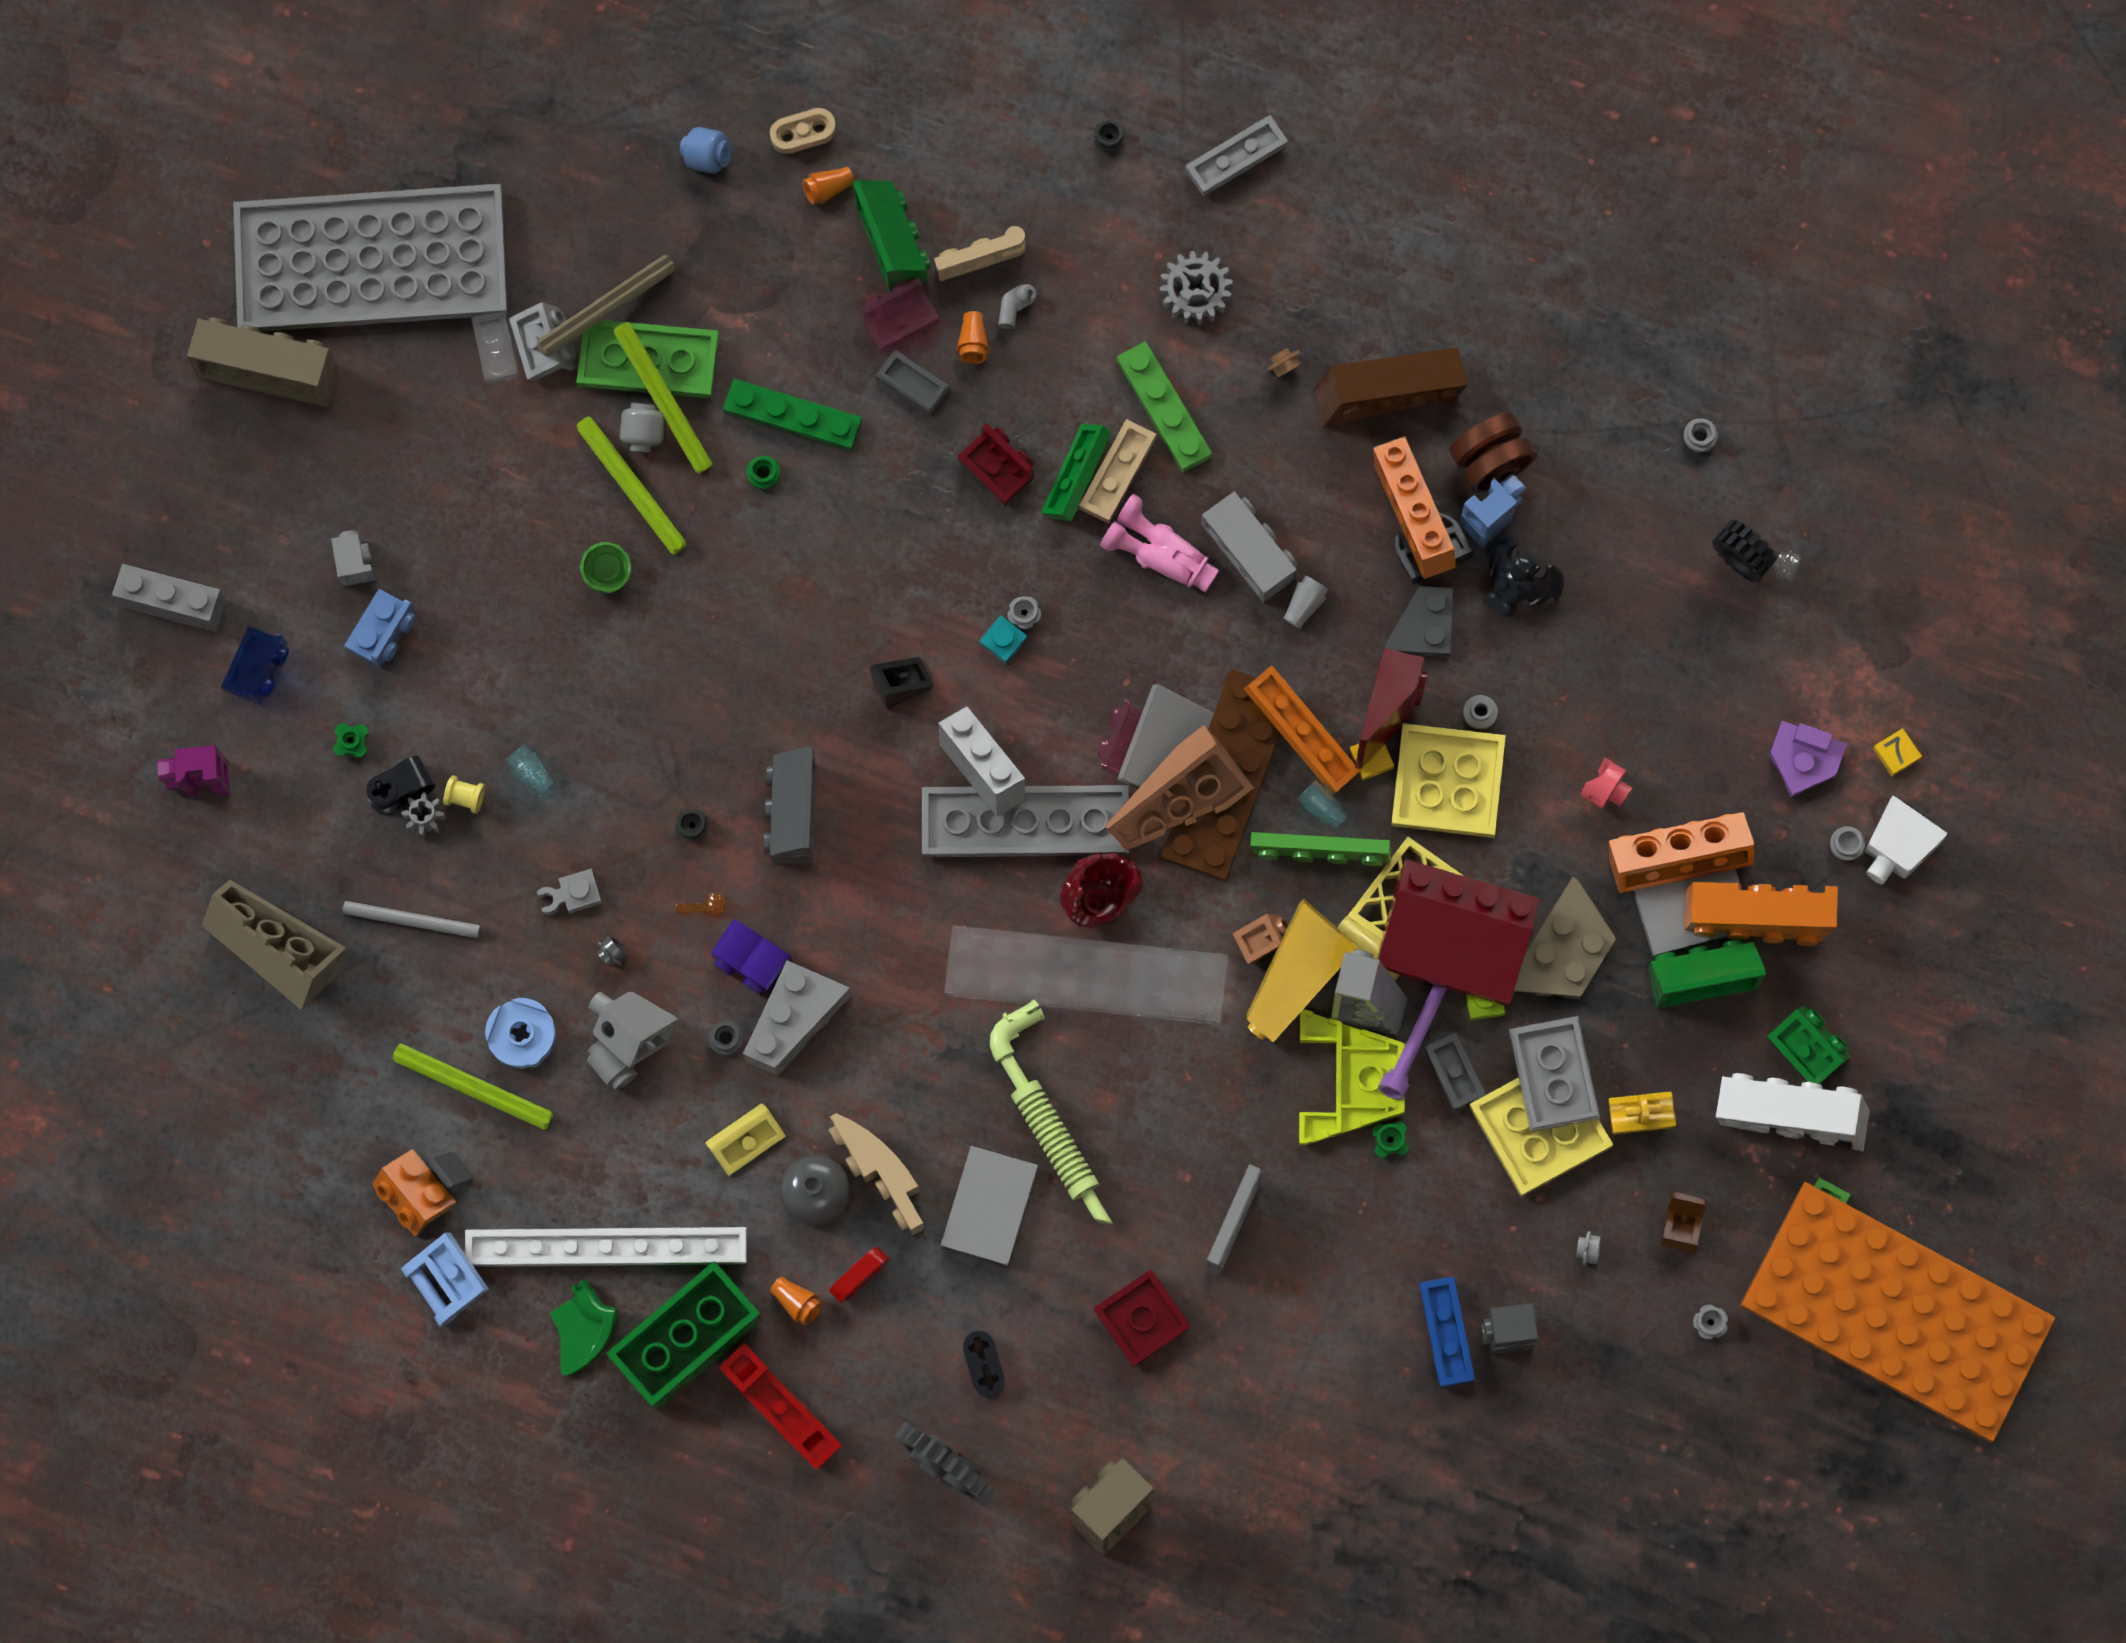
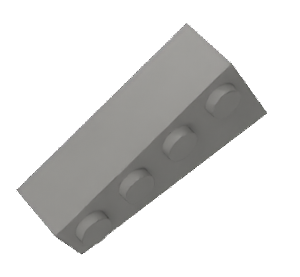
M1353 950L1352 953L1345 952L1335 991L1331 1018L1354 1028L1398 1038L1408 998L1381 961L1373 959V954L1362 950Z

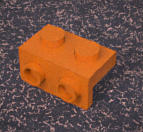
M413 1149L382 1167L372 1184L378 1197L389 1205L397 1215L401 1225L407 1228L414 1236L419 1235L426 1224L452 1209L456 1203L455 1199Z

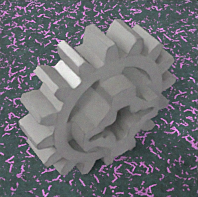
M1191 251L1190 259L1187 260L1181 254L1177 255L1178 265L1169 262L1167 264L1169 274H1161V283L1164 285L1160 287V296L1166 297L1163 300L1164 308L1173 306L1172 317L1176 318L1180 314L1184 315L1185 324H1188L1191 317L1196 318L1198 325L1202 324L1204 316H1207L1210 321H1214V311L1217 310L1220 313H1224L1226 306L1223 302H1231L1232 293L1228 290L1232 289L1233 282L1230 279H1226L1229 276V269H1219V258L1214 259L1212 262L1208 261V252H1204L1201 258H1196L1195 252ZM1214 278L1216 279L1219 287L1217 294L1215 293V289L1210 286ZM1175 282L1177 283V287L1181 289L1178 298L1176 297L1173 289ZM1198 285H1201V286H1202V290H1200L1199 288H1196V287H1198ZM1190 286H1192V287H1194V288H1196V289H1194L1193 291H1191V290H1190Z

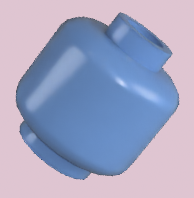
M696 127L687 136L683 137L680 144V154L684 157V162L688 168L714 174L729 164L732 156V145L723 132Z

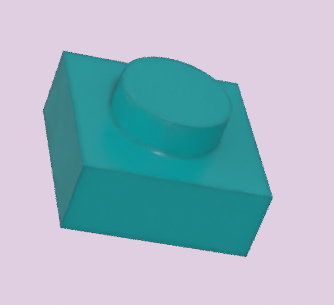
M1000 615L979 640V644L1007 665L1027 641V635Z

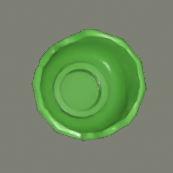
M601 542L585 551L579 569L583 582L591 590L602 594L616 592L626 585L630 579L632 565L629 555L619 545Z

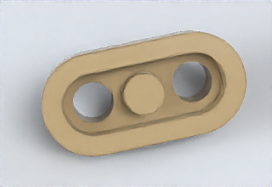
M815 108L781 118L770 129L771 143L777 151L784 154L794 153L827 143L835 135V119L828 110L823 108ZM817 125L825 127V130L822 132H815L813 129ZM790 134L793 136V139L789 142H784L782 137Z

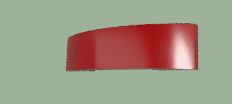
M745 1343L718 1367L746 1399L815 1470L842 1446L771 1373L769 1368Z

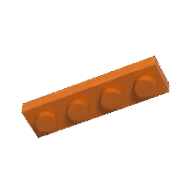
M1273 666L1267 668L1244 688L1246 693L1331 794L1336 793L1360 772L1358 768H1355L1353 761Z

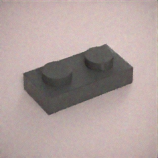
M1457 1033L1424 1047V1051L1453 1111L1468 1106L1486 1095Z

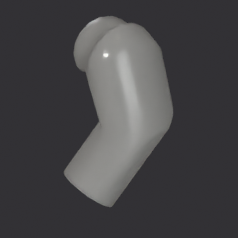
M1029 284L1019 285L1002 297L999 327L1004 329L1015 328L1017 312L1030 305L1036 299L1037 293L1033 286Z

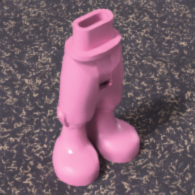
M1132 494L1122 508L1117 522H1114L1106 532L1100 547L1106 551L1126 550L1136 555L1135 558L1142 568H1150L1176 582L1187 585L1188 588L1194 585L1206 592L1220 570L1209 564L1207 556H1204L1189 542L1173 532L1170 526L1164 524H1157L1155 526L1150 523L1142 514V499ZM1124 527L1148 538L1147 540L1151 544L1142 543L1137 540Z

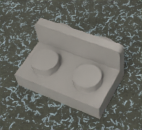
M541 302L509 318L528 380L537 381L561 368L570 371L577 368L574 358L576 351L572 342H569L549 357L543 356L536 346L538 339L566 321L563 312L558 307Z

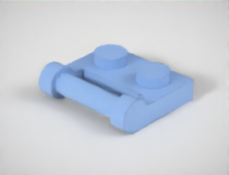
M444 1233L401 1268L405 1277L412 1279L436 1314L434 1319L440 1327L453 1321L460 1312L489 1290L451 1233ZM427 1265L451 1300L448 1306L423 1272L424 1266Z

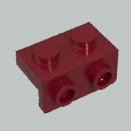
M986 423L981 427L982 433L957 458L972 475L1006 506L1034 479V469L1032 468L1034 463L1022 450L1016 452L1008 444L1010 440L1000 428L996 427L993 430Z

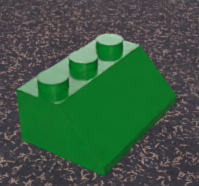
M858 180L853 182L856 207L889 294L892 295L928 282L927 270L931 269L930 261L925 249L919 251L915 240L920 239L914 220L907 221L904 210L908 209V205L903 191L896 192L892 181Z
M1742 939L1725 942L1723 948L1710 950L1709 946L1690 949L1689 954L1677 957L1674 952L1663 953L1655 956V961H1651L1648 967L1656 1009L1759 990L1766 976L1764 965L1754 943L1744 944Z

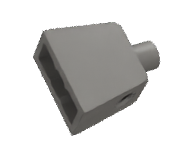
M598 992L589 1003V1009L599 1016L593 1030L594 1036L629 1068L665 1047L678 1020L674 1015L634 992H627L614 1001L604 993Z

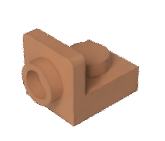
M1265 914L1232 933L1247 964H1254L1277 951L1289 923L1279 914Z

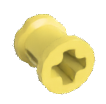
M452 775L445 788L443 804L446 806L455 804L470 808L472 813L477 814L484 800L486 785L482 783L473 785L458 780L457 776Z

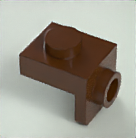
M1672 1193L1666 1213L1661 1246L1696 1253L1702 1218L1707 1203L1705 1199L1690 1194Z

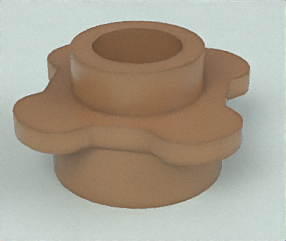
M1286 348L1270 358L1273 364L1267 367V370L1273 369L1277 377L1289 372L1301 364L1296 356L1300 353L1299 350L1290 353L1289 349Z

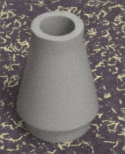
M1304 576L1301 582L1297 581L1287 613L1283 619L1301 629L1307 619L1327 599L1325 594L1328 589L1314 579Z

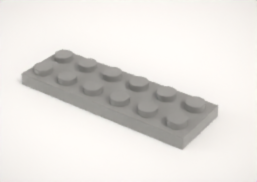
M1129 785L1025 786L1026 800L998 817L973 787H922V857L1090 856L1097 853L1101 855L1109 854L1110 852L1119 856H1129V850L1126 851L1105 826L1129 800Z

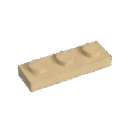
M1126 419L1079 504V510L1110 524L1156 440V433Z

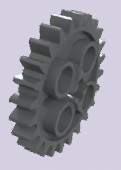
M904 1422L893 1436L902 1447L909 1451V1458L918 1464L929 1476L937 1474L938 1476L935 1481L942 1484L948 1490L958 1495H967L974 1502L976 1501L984 1507L996 1493L981 1478V1472L970 1464L960 1453L952 1455L951 1453L954 1448L934 1435L921 1433L917 1428Z

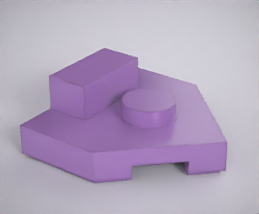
M1781 721L1770 757L1775 767L1778 768L1790 797H1794L1820 783L1834 779L1847 743L1832 739V734L1799 723V726Z

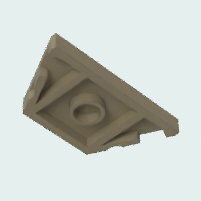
M1572 877L1525 953L1513 993L1525 992L1536 993L1537 996L1550 997L1551 995H1558L1563 998L1580 999L1615 943L1616 938L1575 877Z

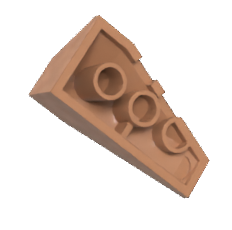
M1203 725L1176 746L1105 826L1127 851L1165 835L1166 830L1184 823L1187 826L1197 822L1196 818L1211 811L1219 813L1228 809L1254 787L1220 742Z

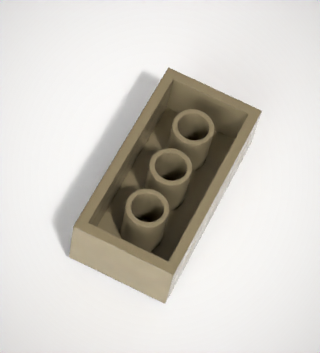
M214 317L209 318L208 321L197 319L187 353V358L198 378L323 407H328L338 373V368L329 348H326V345L319 341L307 340L306 343L295 341L290 335L280 332L268 335L261 333V330L250 325H242L241 328L229 326L226 321Z
M1123 1458L1117 1464L1111 1460L1098 1473L1099 1482L1092 1489L1085 1486L1072 1500L1073 1527L1103 1557L1153 1507L1154 1488Z

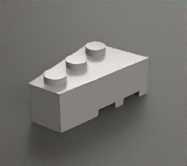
M787 960L743 1052L746 1063L778 1076L802 1051L807 1042L830 1021V1018L838 1009L852 998L850 987Z

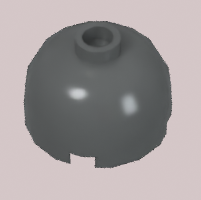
M819 1155L802 1157L790 1165L783 1176L781 1187L783 1204L792 1217L802 1223L814 1226L829 1224L842 1216L852 1192L849 1177L841 1165L829 1157Z

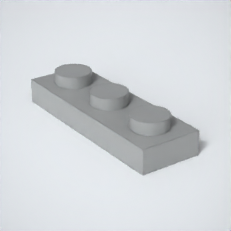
M1271 115L1185 165V171L1204 197L1287 147L1288 140Z

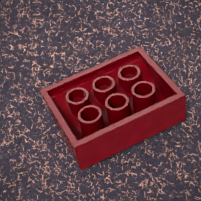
M1406 859L1397 877L1377 960H1380L1389 972L1509 1007L1531 936L1540 899Z

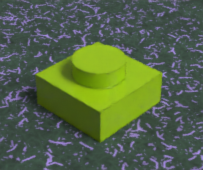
M1465 994L1470 1021L1505 1015L1504 1005Z

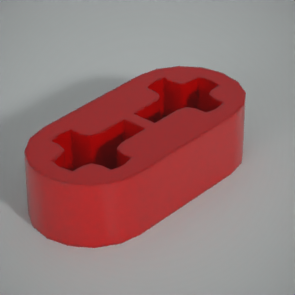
M878 1246L874 1247L831 1286L829 1292L840 1304L845 1303L886 1266L890 1258Z

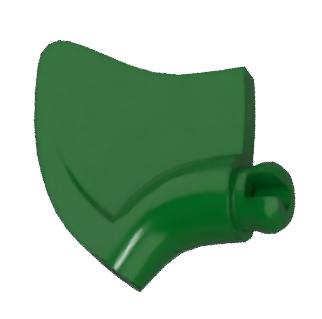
M586 1280L579 1281L580 1284L572 1286L571 1291L575 1295L573 1299L550 1313L560 1336V1369L564 1376L574 1375L600 1355L611 1340L618 1320V1308L602 1304L595 1290L590 1288V1284Z

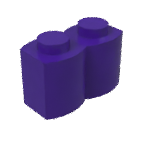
M733 919L711 951L712 957L716 960L713 965L728 976H731L733 972L744 978L742 984L757 995L761 991L770 995L786 961L793 962L791 955Z

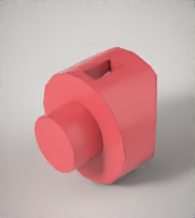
M1604 757L1598 770L1599 777L1586 782L1580 794L1581 797L1602 810L1610 801L1621 807L1633 789L1622 782L1627 770Z

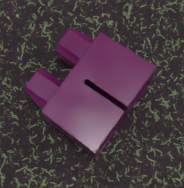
M216 745L175 749V758L158 759L157 761L158 780L165 782L168 791L183 790L190 798L196 795L199 787L209 786L216 796L230 795L229 761Z

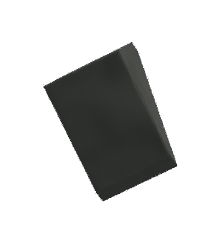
M920 656L878 663L870 667L872 681L887 710L934 687Z

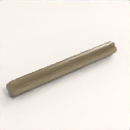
M667 255L661 256L538 339L536 344L538 350L543 356L549 357L673 273L674 263Z

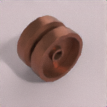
M1513 413L1499 414L1481 422L1461 435L1450 446L1449 453L1456 465L1461 468H1467L1464 479L1472 492L1481 493L1488 491L1493 478L1500 484L1511 473L1514 476L1519 475L1536 460L1537 452L1530 440L1519 438L1522 433V427Z

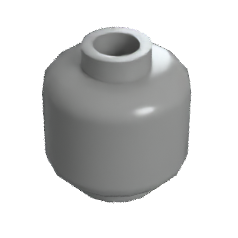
M631 403V408H627L622 412L620 440L623 443L631 444L630 451L650 453L651 446L662 444L665 419L663 414L657 411V405Z

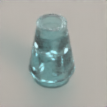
M526 744L519 747L505 760L506 765L509 767L507 771L539 796L554 784L534 748L529 749Z
M1316 779L1297 798L1302 804L1300 808L1330 826L1333 830L1348 816L1326 784L1323 783L1321 785Z

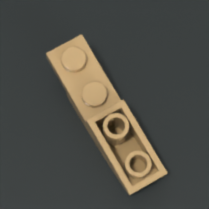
M837 1113L830 1116L833 1127L828 1130L838 1147L845 1145L850 1157L845 1160L855 1177L862 1175L866 1183L878 1176L879 1180L875 1184L883 1199L891 1198L897 1209L892 1214L901 1230L908 1227L912 1236L924 1230V1224L909 1199L919 1193V1187L899 1158L880 1139L854 1121Z

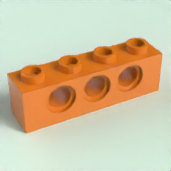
M1402 437L1374 447L1375 469L1423 579L1456 568L1454 546L1406 438Z
M1744 812L1725 814L1718 818L1699 822L1691 821L1685 825L1665 829L1658 828L1651 832L1632 836L1625 835L1609 840V862L1619 893L1752 866L1754 865L1755 844Z

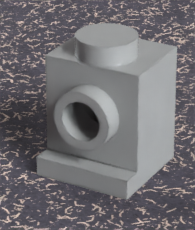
M345 531L340 533L339 537L331 538L337 575L343 587L376 580L372 566L369 564L372 563L369 544L362 543L359 531Z

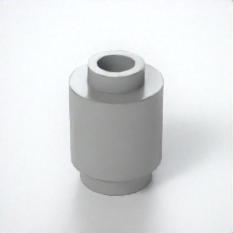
M600 1040L589 1048L590 1056L587 1062L608 1087L612 1086L618 1091L636 1077L637 1072L634 1070V1066L629 1068Z

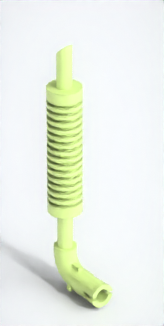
M1032 1000L1031 1003L1009 1015L1005 1012L1002 1014L1004 1018L995 1024L990 1034V1048L993 1057L997 1063H1002L1017 1090L1012 1093L1011 1097L1015 1104L1019 1105L1018 1109L1023 1111L1021 1113L1022 1116L1026 1117L1025 1121L1027 1123H1030L1028 1126L1030 1129H1033V1134L1037 1135L1036 1139L1040 1141V1146L1044 1147L1043 1151L1047 1153V1158H1052L1050 1163L1052 1165L1055 1164L1053 1166L1055 1171L1059 1170L1057 1174L1059 1177L1062 1176L1060 1178L1062 1182H1066L1064 1186L1069 1188L1067 1191L1072 1200L1082 1198L1096 1221L1114 1225L1093 1191L1100 1185L1094 1175H1091L1093 1172L1091 1169H1088V1164L1084 1163V1157H1081V1152L1077 1151L1078 1147L1074 1145V1140L1070 1139L1071 1135L1067 1133L1066 1127H1063L1064 1124L1060 1121V1117L1058 1115L1055 1116L1057 1112L1055 1109L1052 1110L1054 1107L1052 1104H1049L1050 1100L1045 1098L1047 1095L1045 1092H1042L1043 1089L1038 1080L1028 1082L1013 1057L1015 1052L1011 1047L1010 1041L1019 1037L1018 1033L1045 1019L1041 1008L1037 1009L1038 1003Z

